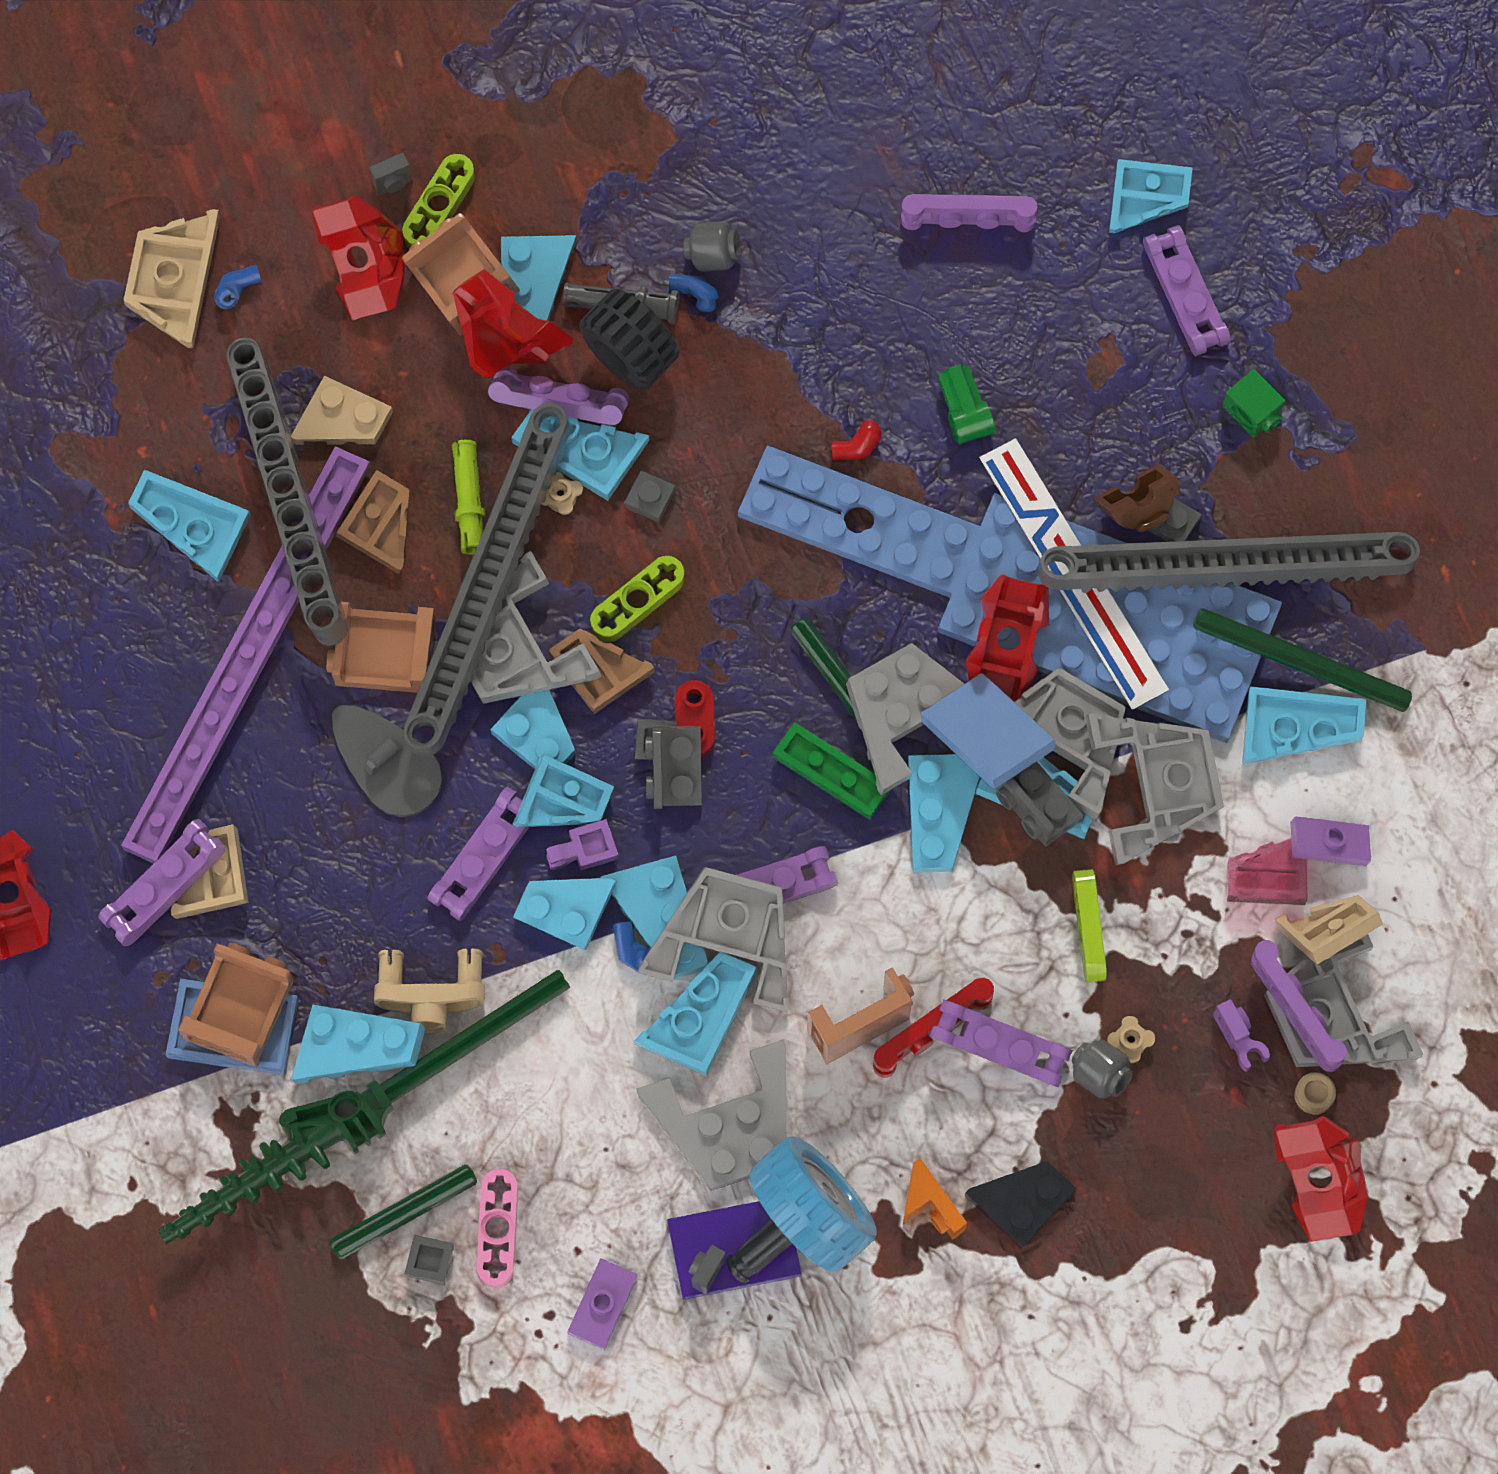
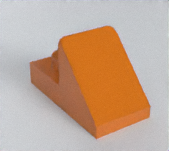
M919 1158L913 1163L903 1225L930 1208L932 1212L928 1216L940 1234L947 1231L953 1240L966 1231L967 1222L927 1166Z

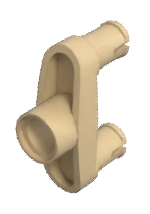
M461 949L457 952L458 982L455 984H402L404 953L399 950H392V964L390 965L389 951L382 950L378 954L379 980L374 987V1003L385 1010L411 1014V1022L421 1023L426 1028L424 1034L443 1032L446 1030L447 1014L472 1010L484 1004L485 985L481 983L483 952L479 949H471L470 964L467 949Z

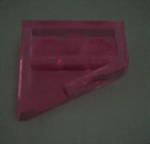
M1291 838L1274 844L1272 841L1260 846L1253 853H1243L1228 859L1227 902L1306 905L1308 899L1307 859L1292 858Z

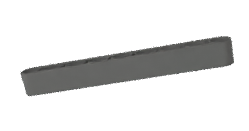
M247 337L239 338L229 346L227 360L303 616L308 627L320 643L328 646L336 645L346 637L348 623L272 370L256 341ZM249 358H254L250 363L243 365ZM264 389L261 394L252 397L256 391ZM273 421L269 427L262 429L264 424ZM283 453L280 459L271 461L274 456ZM293 486L289 492L281 494L284 488ZM303 518L300 524L290 527L295 520ZM313 551L310 557L300 560L303 554ZM323 584L319 591L310 593L314 586ZM333 617L330 624L320 627L323 620Z

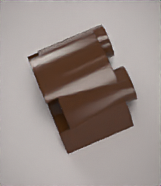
M1157 464L1136 475V483L1131 490L1123 492L1115 486L1094 497L1093 500L1101 511L1120 526L1144 532L1157 528L1171 515L1168 511L1173 505L1175 494L1179 496L1180 493L1178 478L1162 465Z

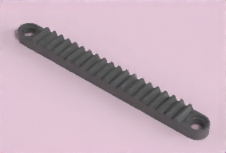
M542 404L533 411L405 723L404 739L411 750L418 755L429 756L438 752L444 745L452 724L457 720L456 713L462 708V698L468 693V684L474 678L473 671L479 665V656L485 651V641L490 638V629L492 626H495L496 614L502 608V599L506 598L507 587L512 584L513 572L518 569V560L524 554V545L529 541V532L535 527V518L540 514L541 503L545 502L546 490L551 487L552 475H556L557 463L562 460V451L569 436L571 425L566 412L557 404ZM555 416L560 419V425L555 431L544 432L540 429L541 422L545 418ZM425 725L433 727L435 733L432 740L427 743L415 741L414 736L417 729Z
M1401 532L1059 546L1049 548L1043 553L1038 567V576L1040 581L1051 589H1081L1083 593H1087L1092 588H1096L1098 592H1103L1106 588L1118 591L1122 587H1127L1129 591H1133L1138 586H1142L1144 590H1148L1152 586L1164 589L1168 585L1178 589L1183 584H1187L1189 588H1194L1198 584L1210 587L1213 583H1218L1220 587H1224L1229 582H1233L1235 586H1239L1243 582L1255 585L1259 581L1269 585L1274 580H1278L1280 584H1285L1288 580L1300 583L1304 579L1314 583L1319 578H1323L1325 582H1330L1334 578L1345 581L1349 577H1354L1355 581H1359L1365 576H1368L1370 580H1375L1379 576L1402 575L1413 570L1420 554V547L1412 536ZM1401 547L1407 551L1409 558L1397 560L1390 555L1389 549ZM1055 561L1062 562L1068 567L1069 572L1064 575H1056L1049 570L1048 564Z

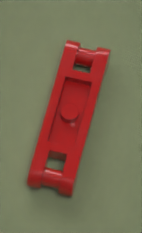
M978 978L947 1000L970 1010L973 1008L984 1010L991 1005L994 985L987 978ZM941 1004L875 1051L873 1061L875 1074L882 1078L892 1076L895 1073L898 1061L911 1052L917 1056L934 1043L929 1035L933 1025H938L943 1013L939 1010ZM957 1018L953 1030L958 1028L964 1020Z

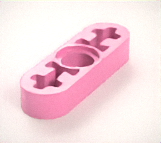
M504 1169L490 1171L485 1175L481 1184L477 1272L480 1280L491 1288H501L507 1285L514 1274L518 1185L514 1175ZM497 1179H504L505 1185L511 1187L510 1191L503 1193L502 1201L503 1208L511 1206L510 1212L503 1209L487 1211L488 1205L496 1207L495 1193L489 1190V1186H496ZM494 1218H503L509 1224L508 1234L501 1239H493L486 1233L488 1222ZM485 1245L493 1248L509 1246L508 1252L500 1250V1263L502 1266L507 1267L506 1271H500L498 1278H491L490 1271L484 1270V1267L491 1265L493 1260L492 1249L484 1251Z

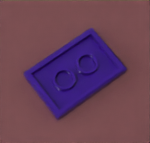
M760 1201L667 1219L683 1300L802 1277L797 1248L791 1244L763 1270L753 1274L751 1280L747 1283L737 1280L727 1268L726 1263H724L707 1294H704L692 1287L691 1279L693 1275L689 1273V1269L700 1251L706 1254L712 1244L726 1252V1258L729 1255H734L737 1248L771 1218Z

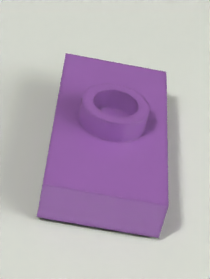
M1297 816L1290 822L1292 858L1367 866L1371 862L1369 825Z
M600 1258L567 1331L568 1335L605 1350L638 1274Z

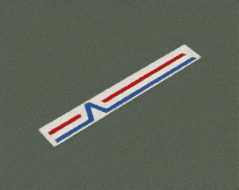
M1016 438L979 457L1040 559L1049 548L1081 546ZM1055 561L1048 564L1049 570L1056 575H1064L1069 572L1068 567L1062 562ZM1092 588L1087 593H1083L1081 589L1060 590L1131 709L1169 690L1107 588L1103 592H1098L1096 588Z

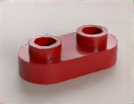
M690 680L683 683L676 691L675 721L677 726H700L703 735L701 738V758L707 756L715 744L714 697L712 690L707 684L698 680ZM691 694H698L701 700L693 704L687 700V697Z

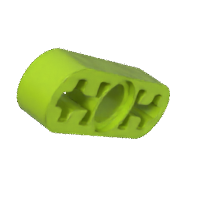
M452 154L442 161L406 219L402 231L405 244L409 249L416 242L425 240L438 230L443 221L452 218L473 185L475 179L473 164L465 155ZM461 167L464 170V177L458 175L452 183V191L448 187L452 179L450 170L457 171ZM437 195L445 196L450 201L448 207L442 211L432 210L428 206L432 197ZM425 215L429 219L426 225L427 237L420 236L416 240L414 239L413 230L420 231L426 223Z
M672 556L657 558L597 606L590 618L591 630L597 636V639L603 642L618 640L678 592L684 584V568L682 563ZM664 569L667 572L675 570L674 581L662 580L657 584V592L659 594L655 595L652 586L660 580V570ZM632 591H644L649 597L647 604L641 608L631 607L626 599ZM620 603L624 613L616 617V628L611 630L610 627L606 626L601 629V617L605 616L607 619H612L619 613L616 604Z
M1094 870L1073 871V892L1084 979L1086 983L1106 981V960Z

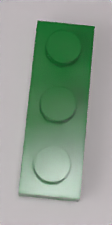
M795 722L773 752L774 759L869 820L891 791L889 790L880 795L875 783V773Z

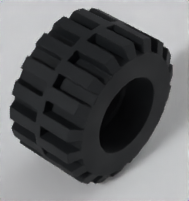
M611 290L579 322L582 336L594 355L615 376L635 388L647 390L679 357L680 353L676 341L662 320L642 301L622 290Z

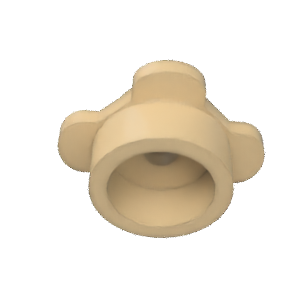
M556 472V475H552L550 489L546 490L545 502L541 504L543 506L548 505L552 510L562 515L569 514L573 511L576 497L582 494L583 486L579 481H570L564 478L561 472ZM559 490L564 491V495L558 496L557 492Z
M1127 1016L1123 1018L1122 1026L1116 1032L1109 1034L1107 1042L1130 1058V1063H1137L1145 1048L1153 1046L1155 1035L1152 1031L1144 1030L1138 1025L1137 1018ZM1132 1036L1135 1038V1042L1129 1043L1127 1038Z

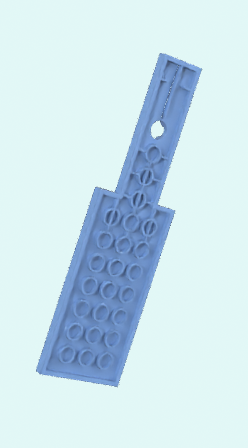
M767 445L738 511V517L949 597L950 600L939 624L938 633L975 646L977 643V635L983 617L980 598L1001 574L1022 581L1043 584L1038 576L1039 555L1004 497L996 493L992 497L981 526H978ZM856 507L865 508L872 513L874 524L871 529H866L861 533H854L846 527L844 521L846 513ZM1067 521L1081 546L1127 544ZM1230 582L1224 587H1220L1218 583H1213L1210 587L1198 584L1194 588H1189L1187 584H1183L1178 589H1174L1172 585H1168L1164 589L1152 586L1148 590L1138 586L1133 591H1129L1127 587H1122L1118 591L1107 588L1169 689L1163 694L1136 707V709L1180 726L1209 730L1210 737L1227 743L1261 655L1195 630L1193 627L1194 618L1198 610L1204 608L1270 635L1282 602L1241 586H1235ZM1049 588V625L1037 631L1032 652V658L1038 671L1049 675L1060 667L1113 700L1130 706L1060 590ZM1004 628L999 632L997 642L1002 649L1013 650L1020 643V635L1013 628Z

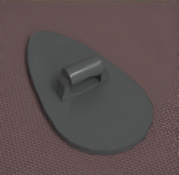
M341 705L334 709L332 725L338 749L359 787L374 806L386 814L398 817L417 815L429 808L438 797L442 784L440 764L434 755L421 756L414 753L404 739V730L374 712L348 705Z

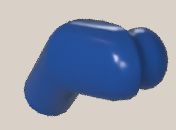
M257 265L232 271L222 276L214 294V300L220 308L230 309L234 307L244 287L262 282Z
M670 274V293L672 290H677L679 293L692 294L697 298L696 308L699 311L711 312L716 308L717 290L703 277Z
M632 922L613 924L618 959L637 972L650 949L635 942Z

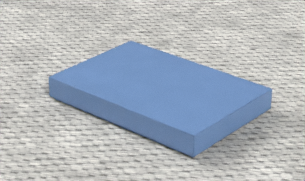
M983 673L920 713L922 723L993 789H996L1056 749L1055 739Z
M180 979L166 1050V1057L168 1059L285 1075L299 1000L297 995H287L257 1067H254L182 1038L178 1029L184 1015L190 1017L204 982Z

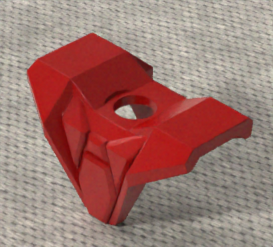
M357 195L313 208L311 211L319 244H326L331 251L340 276V281L335 286V289L351 321L397 308L405 275V263L402 260L405 240L402 231L398 229L397 225ZM359 246L366 251L368 260L365 266L358 267L356 265L351 247Z
M485 269L460 284L452 293L470 365L482 377L489 379L510 364L544 363L550 355L565 346L569 348L572 345L574 339L554 322L537 319L515 301V293Z
M1001 574L980 598L983 617L980 622L977 643L966 658L965 665L969 681L983 673L1013 702H1016L1029 689L1038 672V668L1032 658V652L1037 631L1049 625V587L1044 584L1022 581ZM1004 628H1013L1020 635V643L1013 650H1004L997 642V636Z
M14 830L0 836V885L13 883L19 889V895L14 902L9 904L0 902V960L44 947L49 944L52 909L41 897L39 891L36 890L37 884L33 876L34 873L30 860L27 858L34 849Z
M1321 1116L1314 1121L1287 1126L1278 1124L1274 1129L1277 1162H1286L1290 1169L1297 1190L1291 1206L1309 1241L1342 1237L1360 1232L1368 1190L1362 1169L1361 1148L1358 1140L1325 1116ZM1313 1167H1324L1331 1173L1332 1181L1324 1186L1317 1185L1311 1181L1309 1171Z

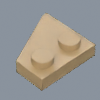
M324 376L291 437L296 445H304V441H326L327 445H340L346 442L376 444L393 410L391 406Z
M234 825L209 830L208 834L212 838H218L225 845V852L177 900V903L172 905L171 915L174 918L179 919L249 903L238 828ZM198 845L190 852L194 858L200 853Z
M1359 895L1341 899L1333 904L1311 907L1310 913L1312 916L1289 921L1287 914L1275 919L1279 931L1317 965L1331 958L1358 939L1365 937L1369 932L1383 924L1379 912Z

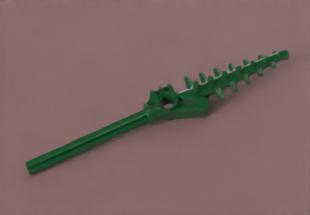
M556 970L418 1059L415 1066L404 1068L380 1085L374 1080L366 1085L367 1090L361 1094L354 1091H342L334 1097L285 1110L279 1117V1123L288 1142L282 1146L276 1140H272L270 1146L266 1142L261 1143L259 1147L264 1156L261 1161L255 1156L250 1157L249 1162L246 1159H242L239 1162L243 1170L242 1174L237 1176L235 1173H230L228 1177L225 1175L221 1176L219 1181L222 1188L218 1191L210 1189L207 1193H201L199 1195L201 1202L198 1205L182 1209L179 1212V1218L159 1228L158 1233L167 1245L178 1237L180 1239L186 1238L191 1233V1230L200 1224L204 1227H209L215 1219L214 1216L222 1211L226 1212L229 1216L233 1215L238 1208L237 1202L244 1198H247L252 1204H256L261 1196L259 1189L267 1184L276 1192L282 1191V1175L289 1171L300 1181L305 1180L307 1176L304 1162L311 1158L322 1168H329L330 1162L324 1150L339 1141H343L350 1151L356 1155L359 1153L357 1147L363 1143L367 1146L372 1144L370 1141L372 1137L377 1136L379 1139L386 1135L384 1123L388 1114L394 1110L393 1102L568 990L570 985L565 980L564 975L560 970Z

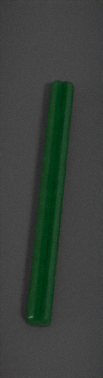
M1200 608L1194 618L1193 627L1195 630L1398 711L1405 712L1411 703L1412 693L1410 690L1207 609Z

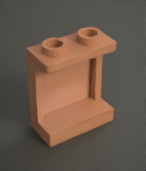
M462 213L443 221L438 230L425 240L413 244L402 257L404 263L460 336L463 332L452 294L460 284L485 269L506 285L513 293L516 294L520 291L513 279Z
M341 601L348 623V632L343 641L335 645V650H328L327 672L332 673L335 686L418 693L433 654L436 628L434 608L418 607L417 614L352 609L349 602Z
M229 943L226 947L216 944L214 948L215 959L190 1017L184 1015L178 1031L186 1041L257 1067L294 980L290 971L286 970L287 964L278 959L266 956L263 961L250 956L251 951L241 945Z
M893 967L886 970L883 990L887 997L835 1025L832 1023L823 1005L808 1012L807 1032L826 1065L910 1020L911 1006L913 1005L911 997L914 996V991L904 974L897 976Z

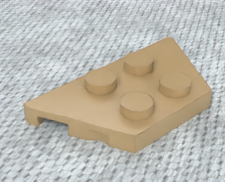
M212 209L206 211V216L186 222L184 218L169 222L164 227H151L138 231L124 296L125 306L187 348L194 347L220 220L219 210Z

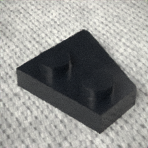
M1048 1161L969 1188L965 1192V1197L1022 1249L1076 1192L1077 1188Z

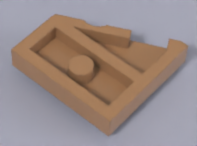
M376 470L337 531L336 537L400 574L404 565L409 489Z
M581 628L549 649V655L554 660L584 643L602 677L596 680L573 684L572 686L593 714L655 673L654 666L646 660L642 662L625 654L623 649L611 643H603L597 639V636Z

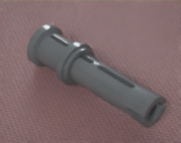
M565 283L563 307L591 310L614 288ZM642 286L637 288L636 291L622 290L642 301L660 319L668 320L669 324L675 325L679 308V291L672 290L671 293L648 291L647 287Z

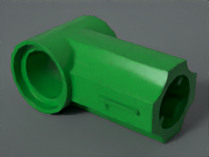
M969 365L949 367L943 373L938 374V381L949 409L948 419L956 443L959 445L995 434L991 411L987 402H982Z

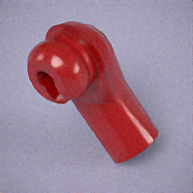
M866 420L861 423L860 429L851 441H831L832 460L867 458L881 441L882 430L879 424L873 420Z

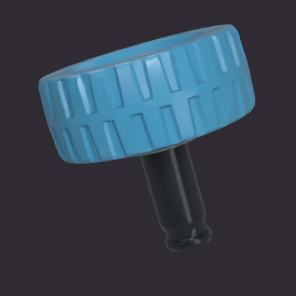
M794 1136L788 1137L769 1151L751 1169L749 1176L758 1200L771 1219L740 1245L734 1255H729L725 1263L737 1280L747 1283L751 1280L753 1274L759 1273L793 1244L807 1258L821 1268L831 1272L839 1271L875 1240L877 1228L866 1205L838 1169L806 1141Z

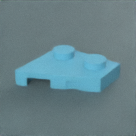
M612 878L529 881L513 917L583 950H587L617 880Z

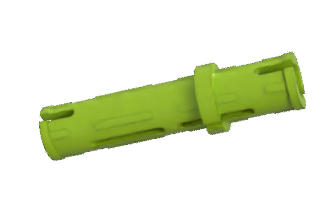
M459 440L458 443L454 442L452 444L458 500L455 519L459 522L461 552L466 555H474L483 534V521L486 515L485 508H481L476 442L472 440Z

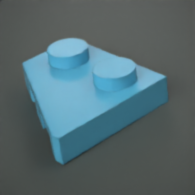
M1118 159L1109 233H1117L1187 208L1189 204L1192 167Z
M549 690L520 696L491 728V734L534 769L539 758L544 754L564 764H567L576 754L573 743Z
M544 754L539 758L512 825L516 827L588 825L601 821L614 786Z

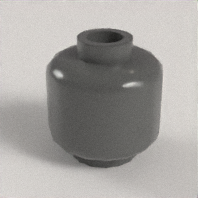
M726 221L694 225L690 237L684 239L685 258L692 260L693 265L700 272L730 269L734 265L735 260H739L741 257V239L738 230H733Z
M1103 1039L1095 1040L1089 1045L1082 1044L1072 1057V1064L1075 1065L1073 1069L1074 1081L1100 1099L1119 1096L1132 1079L1133 1071L1130 1070V1058Z

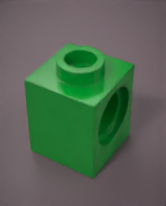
M1252 369L1226 392L1222 407L1254 438L1262 430L1268 433L1283 419L1281 413L1285 399L1255 369Z

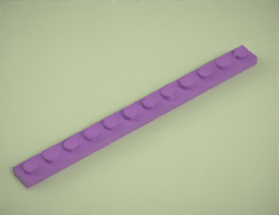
M336 446L309 494L325 550H327L371 467L369 461ZM303 518L295 520L293 526L300 524ZM283 545L121 845L123 850L153 864L166 852L299 602ZM313 551L303 554L300 560L310 557Z

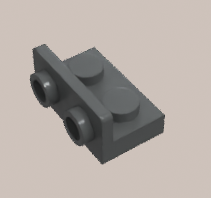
M654 726L653 737H645L646 760H653L654 775L646 776V798L654 799V809H662V806L702 805L700 726Z
M1037 761L996 788V795L1000 803L1007 810L1013 809L1022 819L1021 824L1026 833L1032 839L1038 838L1045 847L1082 820V812Z

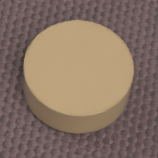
M1309 1073L1298 1082L1294 1093L1295 1101L1300 1109L1306 1113L1322 1114L1332 1106L1335 1100V1085L1328 1076L1322 1073Z

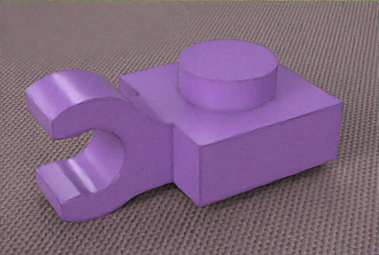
M607 819L569 830L571 842L546 849V858L550 870L565 867L576 860L581 871L618 860V852Z
M1231 999L1217 1005L1213 1017L1230 1048L1235 1050L1240 1067L1245 1072L1250 1070L1251 1064L1247 1059V1053L1257 1052L1263 1062L1268 1061L1270 1053L1266 1045L1249 1038L1250 1033L1248 1029L1251 1028V1024L1243 1008H1236Z

